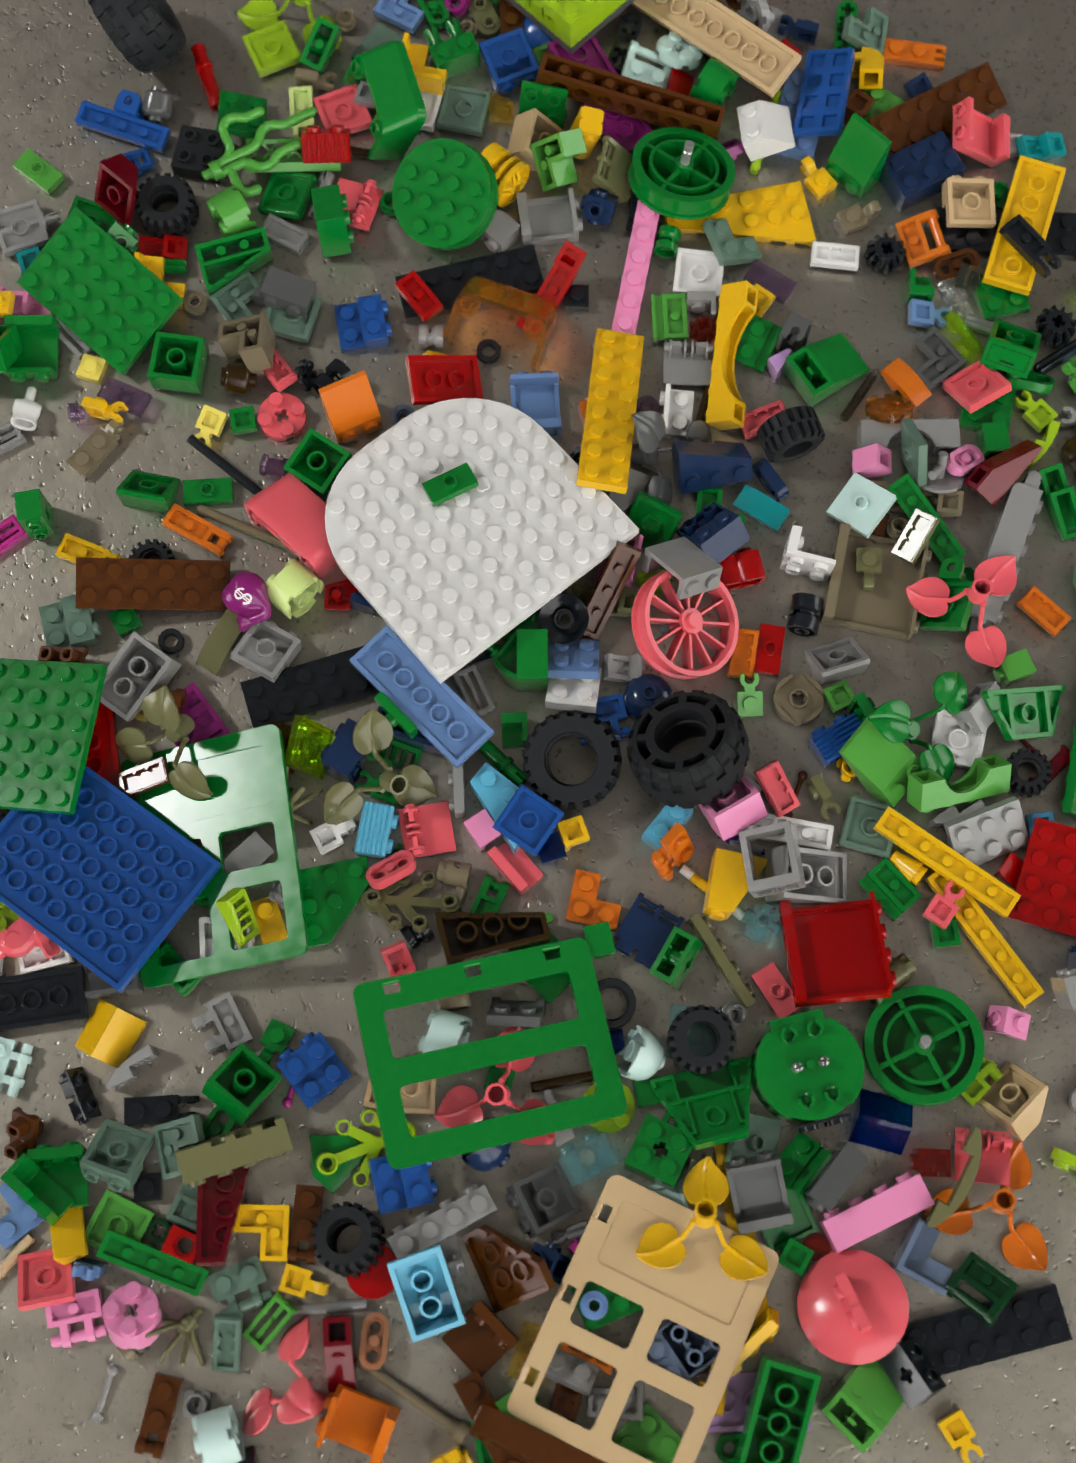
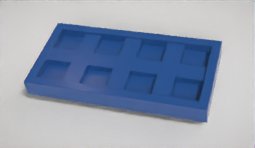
M853 47L807 51L793 129L795 138L841 135L855 58Z

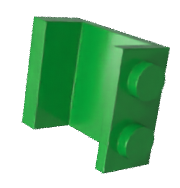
M4 315V325L16 324L23 349L20 356L4 374L11 381L19 383L25 382L26 379H34L38 382H49V379H58L60 322L53 315Z

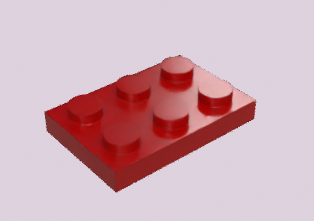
M407 355L405 358L412 405H431L459 398L483 399L477 355Z

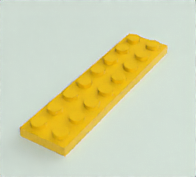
M597 328L576 486L626 494L635 424L632 415L636 413L644 336Z

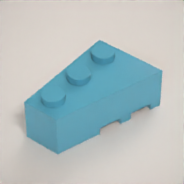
M487 762L470 781L471 792L481 807L486 809L494 823L519 788ZM501 834L512 853L515 854L520 846Z

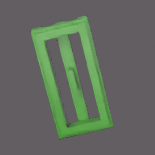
M280 1291L275 1293L242 1333L261 1353L299 1310L296 1306H291L290 1301L287 1298L284 1299ZM277 1302L280 1305L257 1334L253 1336L251 1334L252 1330ZM285 1309L288 1312L287 1315L265 1341L260 1343L258 1340Z

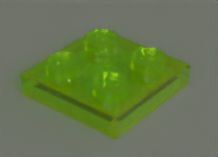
M295 715L285 753L286 765L314 779L323 780L325 770L320 756L325 746L332 744L334 731L303 715Z

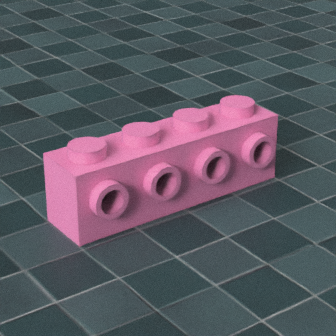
M910 1171L905 1172L895 1178L897 1183L887 1187L886 1183L881 1184L871 1190L872 1195L864 1199L862 1195H859L847 1201L848 1207L840 1211L838 1207H835L831 1212L823 1213L825 1218L820 1220L819 1223L833 1252L838 1253L934 1205L935 1203L921 1175H911Z

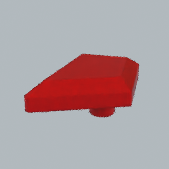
M349 579L325 585V611H350L351 595L354 592L357 593L358 590Z

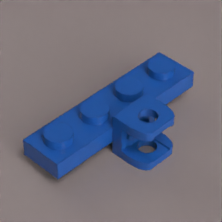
M122 90L117 96L113 106L114 110L84 100L82 101L74 121L77 126L160 153L164 152L171 131L167 127L143 120L144 115L141 110L142 103L139 94Z

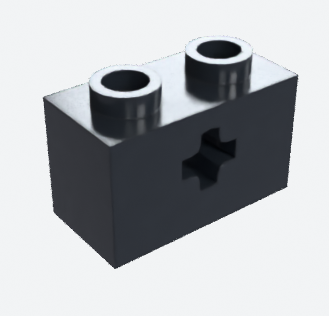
M914 1337L898 1343L888 1355L878 1360L910 1410L925 1404L946 1387L939 1371L934 1368L925 1355L924 1349L917 1343Z

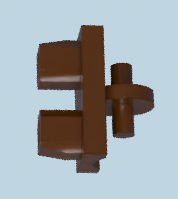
M41 646L38 660L85 663L89 650L86 647Z
M20 1107L12 1110V1121L6 1124V1133L10 1137V1143L4 1147V1155L16 1161L23 1153L27 1154L28 1149H36L37 1138L44 1132V1124L39 1120V1116L27 1114Z

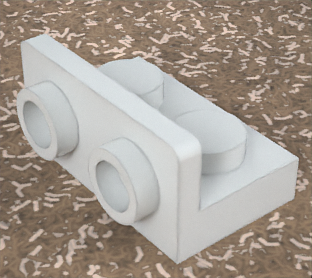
M666 383L665 391H660L659 406H664L663 414L661 415L664 418L666 427L663 438L686 440L688 426L692 423L694 391L671 389V384Z

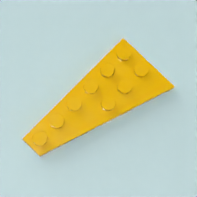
M801 181L731 193L725 206L714 215L706 218L681 220L664 216L665 225L675 226L683 234L696 235L697 233H705L702 225L706 220L726 218L734 238L754 237L757 242L770 243L771 241L786 242V245L794 246L795 243L808 244L807 247H811L812 242L817 241Z

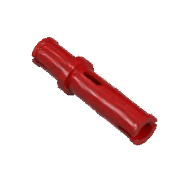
M196 43L191 47V52L196 62L195 70L200 75L210 109L213 112H218L220 91L213 73L214 65L208 58L205 45L203 43Z

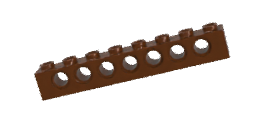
M544 52L536 83L568 89L567 98L664 128L681 127L696 130L715 140L717 139L726 107L547 52Z

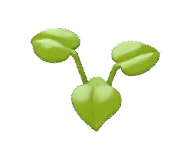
M250 0L243 8L237 11V15L246 27L256 31L279 22L277 17L283 14L291 0H286L279 11H277V6L272 0ZM293 0L296 5L307 7L309 20L311 21V23L306 24L303 28V39L307 43L316 22L312 14L310 0ZM327 15L319 16L334 24L331 17ZM341 36L334 51L338 50L340 47Z

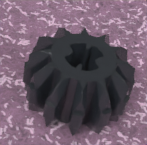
M887 232L883 234V237L876 234L873 240L868 242L864 256L865 259H868L867 267L874 266V273L878 270H882L884 275L887 274L888 270L894 273L898 267L903 265L906 249L903 248V241H896V234L892 238L888 237Z
M1054 305L1050 310L1047 308L1043 309L1041 314L1037 316L1034 332L1042 334L1041 340L1046 341V347L1050 343H1053L1055 348L1059 347L1061 343L1065 345L1075 335L1076 320L1071 319L1073 312L1066 313L1065 306L1058 310Z

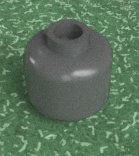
M152 86L150 90L144 92L141 110L142 114L149 118V122L162 124L163 121H167L172 117L174 99L169 94V90Z

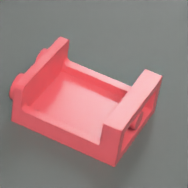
M970 96L953 106L952 148L991 168L1010 158V116L1002 113L992 119L974 109V98Z

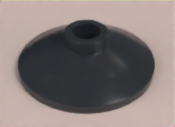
M567 593L558 594L546 603L539 613L540 628L547 629L548 639L559 644H569L577 641L586 632L589 624V613L585 604L578 597ZM567 614L570 617V621L564 624L562 617Z

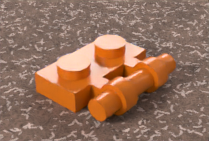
M678 822L660 840L662 846L659 850L652 853V864L657 869L658 875L666 881H670L673 878V867L679 868L683 862L689 861L695 850L685 827Z

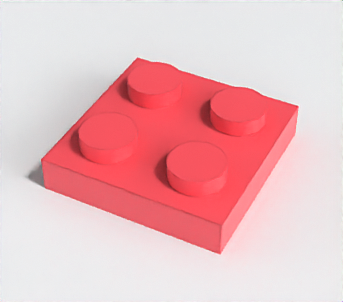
M357 83L313 98L324 129H330L331 125L340 124L344 125V129H350L351 135L370 128L372 119L367 107L354 104V96L358 89Z
M980 360L942 381V389L970 414L1012 391L1011 383L996 370L986 368L984 364L980 363Z
M52 1248L18 1255L17 1308L22 1312L76 1301L75 1278L71 1277L74 1262L63 1265L55 1261Z

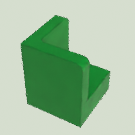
M910 268L906 277V304L911 299L931 302L935 294V286L931 285V279L929 277H915V268Z
M1005 421L982 423L976 436L978 448L982 451L984 460L1011 448Z
M527 712L501 713L503 748H525L528 737Z
M609 922L583 927L584 939L589 945L592 960L615 955L616 950Z

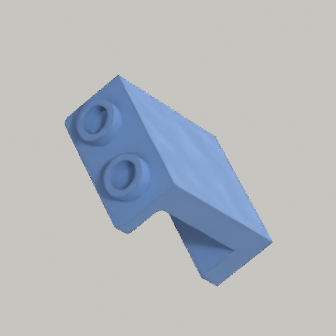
M545 370L539 373L517 372L510 375L511 407L528 415L551 437L561 436L562 425L558 373Z

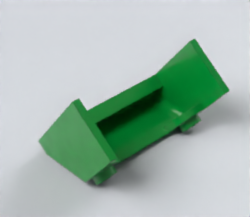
M391 40L356 55L343 78L344 84L357 83L359 85L361 80L367 81L377 114L371 121L370 131L374 136L375 142L367 154L368 160H402L426 120V107L405 44L402 41Z

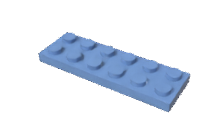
M387 625L349 660L379 692H383L417 726L418 731L456 769L494 735V731L445 682L440 684L406 644Z

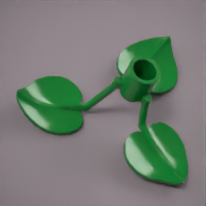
M958 671L944 672L935 679L933 695L935 700L941 704L938 708L910 719L911 710L904 701L895 699L883 703L868 717V720L877 727L882 736L889 742L901 743L909 740L910 744L925 747L927 750L922 751L919 755L921 771L932 769L942 776L946 783L949 782L954 770L955 763L952 752L944 744L939 743L932 747L931 744L917 740L916 737L920 734L918 721L941 712L944 708L951 715H956L965 708L968 700V688L963 676Z

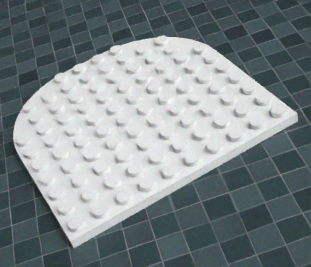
M479 398L450 399L425 406L411 413L358 451L339 472L329 492L325 510L327 540L339 568L440 684L610 556L616 547L617 540L627 543L639 534V528L603 490L576 486L578 464L536 421L514 407ZM467 462L479 486L433 507L422 488V483Z

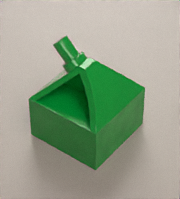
M516 629L503 646H498L494 643L487 648L491 653L490 656L494 659V665L500 675L517 692H547V629Z

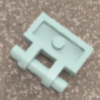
M0 1037V1093L4 1083L9 1084L6 1095L17 1098L20 1088H23L25 1083L23 1077L27 1065H31L33 1059L31 1053L34 1046L23 1043L21 1052L17 1053L15 1050L18 1041ZM12 1060L17 1061L13 1076H8Z

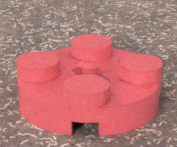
M273 392L259 407L258 423L263 433L271 440L284 442L286 439L296 438L301 435L307 424L305 406L294 395ZM286 413L288 419L278 422L277 415Z

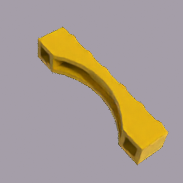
M747 280L721 285L718 318L716 319V337L713 344L714 355L711 365V381L708 389L709 399L705 414L706 423L718 431L744 428L746 404L736 386L734 375L735 356L741 336L750 320L756 314L759 289Z

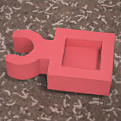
M952 880L944 886V896L937 892L922 914L923 917L942 930L947 928L960 908L954 904V901H958L965 894L964 888L958 894L951 892L950 888L954 883Z

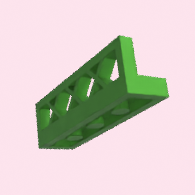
M301 137L264 138L262 146L268 152L263 157H253V154H251L247 158L258 162L267 161L270 158L267 156L270 153L273 154L274 148L278 144L286 145L296 139L301 140ZM246 138V145L250 144L254 138ZM296 150L281 158L276 167L265 172L341 171L343 163L304 164L303 155ZM246 168V173L260 172Z

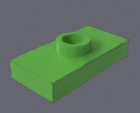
M29 148L13 164L15 170L48 195L65 179L61 172Z

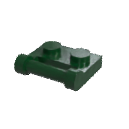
M971 1252L946 1285L945 1290H947V1296L950 1298L955 1297L982 1317L983 1322L991 1327L1019 1286L978 1255ZM964 1281L993 1302L992 1307L988 1309L959 1288Z

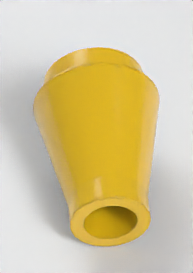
M898 850L889 859L900 873L916 886L919 885L929 871L924 866V863Z

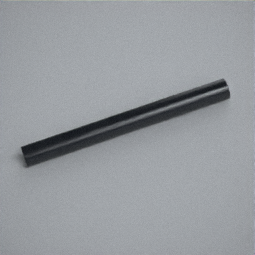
M192 434L187 439V443L253 495L263 490Z

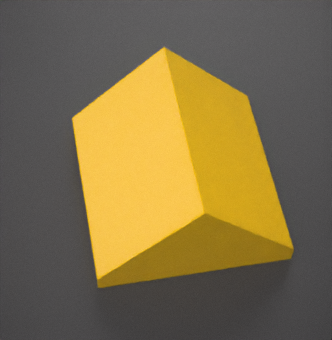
M100 998L75 1047L118 1069L128 1059L147 1022Z

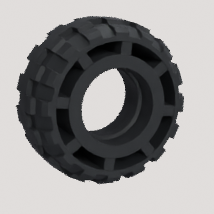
M88 0L94 15L106 34L136 70L142 73L158 72L181 56V51L186 46V36L180 22L166 0Z
M682 690L673 692V695L664 698L663 696L654 701L655 704L653 706L645 708L640 713L639 721L633 723L630 731L627 757L637 781L644 792L650 797L653 796L658 802L670 807L678 805L683 809L694 808V805L698 804L705 806L713 803L715 798L719 796L724 797L728 794L734 783H739L749 760V739L739 714L734 707L728 705L726 700L713 693H705L703 690H692V692L686 693ZM704 737L698 746L688 752L680 754L669 753L672 748L687 739Z

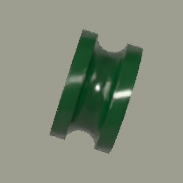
M164 1218L153 1220L147 1227L148 1238L154 1243H165L173 1224ZM158 1223H160V1226L165 1225L167 1228L164 1231L165 1237L160 1239L161 1236L154 1235Z

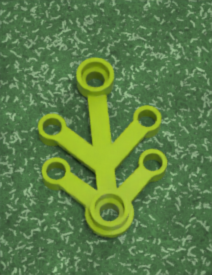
M365 1109L361 1112L360 1121L364 1125H375L380 1128L375 1111ZM368 1112L373 1114L371 1122H365L364 1116ZM339 1119L335 1123V1131L339 1135H348L363 1143L335 1154L331 1152L321 1153L316 1159V1167L322 1174L331 1175L336 1172L339 1164L366 1154L360 1169L352 1175V1182L357 1187H365L369 1182L370 1174L368 1160L377 1158L381 1148L384 1147L382 1136L376 1137L353 1126L347 1119ZM407 1121L409 1134L415 1137L416 1129L411 1122ZM342 1122L348 1124V1129L345 1132L339 1131V1125ZM324 1158L331 1159V1165L327 1168L322 1166ZM364 1174V1182L360 1184L357 1183V1175Z

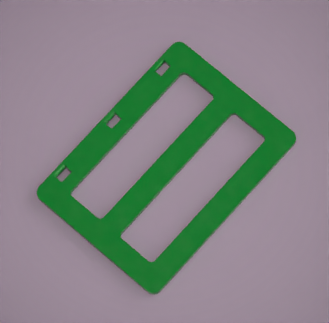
M572 938L361 983L353 990L352 996L386 1158L389 1166L393 1169H403L620 1117L626 1112L627 1103L589 945L583 938ZM558 949L560 958L545 959L543 952ZM480 966L481 975L466 978L465 968ZM563 972L569 976L577 1010L576 1019L403 1058H394L392 1055L384 1018L385 1011ZM399 983L400 992L385 995L382 986ZM577 1046H584L586 1049L595 1086V1093L593 1095L415 1137L409 1134L400 1089L403 1086Z

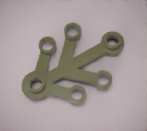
M433 871L423 872L419 882L398 896L391 894L400 887L408 886L412 881L411 875L384 889H367L361 896L362 907L370 913L378 912L391 931L401 929L403 922L401 916L398 913H392L387 906L397 907L411 922L413 930L417 933L425 932L428 929V921L424 915H418L413 908L441 909V912L457 913L462 910L460 899L453 894H447L443 898L416 897L427 888L430 889L436 885V875ZM427 878H432L431 881H425ZM393 920H398L395 924L390 923ZM418 922H424V924L420 926L416 925Z

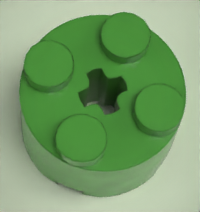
M235 185L208 198L209 201L206 202L207 210L214 222L219 221L218 225L222 237L257 229L255 220L251 221L249 218L251 211L239 190H236Z

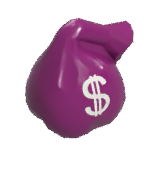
M239 572L222 591V600L225 606L231 612L237 614L236 621L239 624L238 628L240 631L246 632L252 625L270 618L272 608L264 580L258 574Z

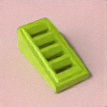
M244 887L232 888L215 902L239 947H243L260 933ZM244 919L245 923L241 926L240 922ZM249 927L250 932L244 936L243 931Z

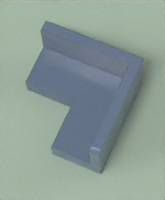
M914 1218L890 1266L933 1292L945 1296L947 1290L944 1288L953 1270L929 1257L940 1231L928 1227L924 1220Z

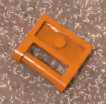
M936 209L928 210L895 223L900 241H903V248L906 249V258L910 268L951 254L950 246L946 244L938 222L939 214ZM929 223L937 248L930 250L922 224Z

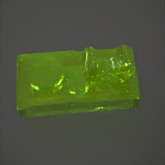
M955 309L945 316L948 320L945 322V325L952 334L957 333L963 338V340H958L953 345L954 348H957L959 345L965 346L966 352L962 354L963 358H966L971 351L975 355L984 348Z

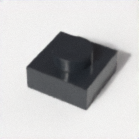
M571 285L565 295V311H588L589 285Z
M161 1172L140 1174L134 1184V1202L163 1200Z

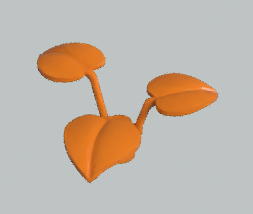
M1013 1141L1012 1148H1010V1186L1000 1185V1190L991 1196L990 1201L973 1208H969V1200L966 1196L955 1212L934 1228L945 1234L962 1235L973 1227V1219L970 1213L991 1207L997 1214H1007L1008 1229L1011 1233L1007 1234L1001 1242L1002 1254L1006 1261L1019 1269L1044 1271L1047 1268L1048 1253L1041 1232L1028 1222L1019 1224L1016 1229L1013 1227L1014 1212L1012 1209L1016 1205V1197L1009 1189L1020 1190L1027 1186L1032 1178L1031 1163L1022 1141ZM945 1189L939 1192L933 1198V1201L935 1202L936 1198L947 1203L953 1189ZM932 1206L928 1207V1208L925 1210L924 1215H925L926 1218H927V1216H928V1214H929V1212H930Z

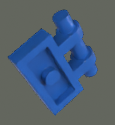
M622 693L599 697L596 713L590 714L596 716L605 724L610 723L611 731L614 733L617 741L622 740L621 738L628 737L630 735V727L619 728L618 721L627 720ZM579 737L581 746L590 744L584 738Z

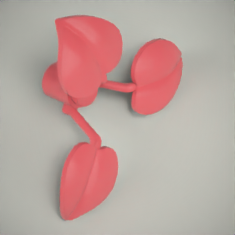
M998 556L983 561L974 571V582L971 587L965 588L962 592L951 598H948L950 594L948 585L936 577L923 578L907 586L906 594L911 605L918 612L928 617L943 616L948 610L947 603H952L965 595L968 596L972 603L979 604L978 631H972L967 635L965 650L970 658L978 663L994 668L1002 664L1007 648L1004 634L995 626H988L983 629L982 624L985 606L987 605L986 600L990 594L1006 596L1016 586L1015 556Z
M509 1026L499 1036L523 1031L524 1028ZM535 1056L494 1065L497 1068H506V1071L498 1083L488 1086L485 1097L478 1101L477 1092L469 1086L459 1085L452 1088L444 1096L438 1110L434 1114L435 1119L443 1125L453 1128L483 1121L484 1113L480 1106L486 1102L492 1105L506 1104L518 1112L546 1106L547 1104L543 1101L531 1098L521 1108L509 1100L510 1090L504 1084L511 1069L516 1072L527 1070L533 1064ZM556 1132L520 1140L519 1142L527 1145L552 1144Z
M309 1316L300 1318L286 1330L278 1348L279 1359L283 1362L288 1361V1365L299 1378L292 1382L283 1399L272 1398V1390L269 1388L257 1391L249 1400L244 1411L242 1421L243 1434L254 1436L262 1432L271 1420L273 1413L272 1405L279 1404L277 1418L283 1424H295L314 1417V1415H318L323 1410L326 1395L312 1388L313 1382L306 1378L295 1364V1360L303 1356L308 1345L310 1335Z

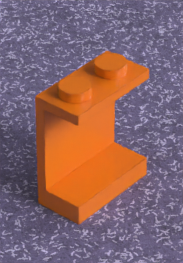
M339 1384L335 1393L329 1392L323 1409L328 1411L325 1418L320 1417L314 1433L319 1436L315 1446L321 1448L325 1438L370 1455L369 1463H381L401 1408Z

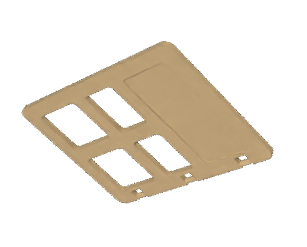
M620 1175L611 1176L602 1190L508 1399V1411L514 1417L606 1463H654L612 1441V1434L635 1382L641 1380L692 1405L693 1413L671 1463H694L779 1262L777 1253L757 1242L766 1256L768 1273L765 1276L746 1281L731 1279L722 1271L719 1263L720 1254L725 1248L721 1245L715 1228L712 1226L703 1229L694 1225L686 1238L681 1241L686 1248V1256L679 1265L668 1269L649 1266L636 1256V1250L645 1230L653 1224L662 1222L672 1225L676 1229L678 1236H680L690 1223V1219L693 1218L694 1211ZM604 1204L613 1208L606 1223L598 1220ZM719 1224L727 1244L730 1243L734 1235L740 1234ZM592 1281L642 1306L643 1314L628 1347L621 1348L571 1322V1315L587 1282ZM568 1284L577 1288L570 1304L561 1300ZM663 1319H669L719 1345L718 1354L704 1385L698 1386L648 1361L647 1353ZM561 1342H565L616 1368L615 1378L591 1429H586L535 1402L537 1391ZM531 1367L540 1371L533 1387L524 1383Z

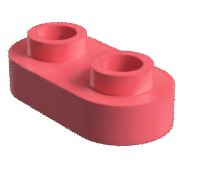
M401 850L372 865L366 872V879L373 889H384L410 875L416 869L417 862L410 851Z

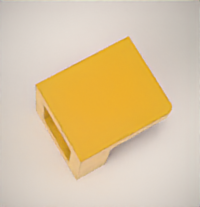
M582 815L557 824L556 829L564 852L570 851V847L590 841Z

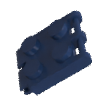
M640 892L614 935V938L618 940L615 944V949L628 957L631 956L633 950L638 951L634 960L650 969L674 926L680 928L685 918L682 916L680 918L666 911L664 909L665 906L654 904L644 898V894ZM640 902H642V903L646 904L647 906L653 908L654 910H656V912L654 913L653 911H651V910L647 909L646 907L642 906V905L640 904ZM660 914H663L664 916L675 921L676 925L661 917Z

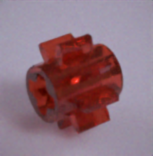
M698 315V319L695 322H690L691 331L689 332V338H695L696 342L709 341L710 343L716 337V322H712L710 315L708 317Z

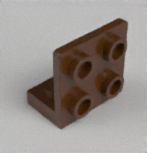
M480 1298L464 1314L466 1324L450 1329L442 1337V1340L471 1372L478 1369L483 1377L509 1349L511 1350L518 1343L519 1339Z

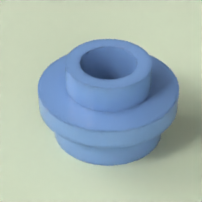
M589 1291L581 1299V1312L590 1320L601 1319L608 1310V1301L601 1292ZM592 1300H597L600 1304L599 1309L596 1311L589 1309V1303Z

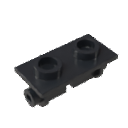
M83 1067L65 1070V1073L59 1076L61 1079L59 1084L66 1099L73 1096L76 1099L68 1104L74 1121H78L79 1125L87 1123L89 1119L102 1116L98 1100L94 1097L89 1084V1078L84 1072Z

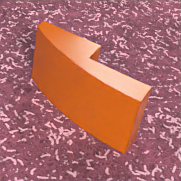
M899 357L880 370L891 390L895 391L898 389L910 409L916 408L932 395L921 378Z

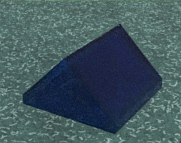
M861 1089L848 1141L902 1155L912 1130L913 1105L900 1102L891 1096Z

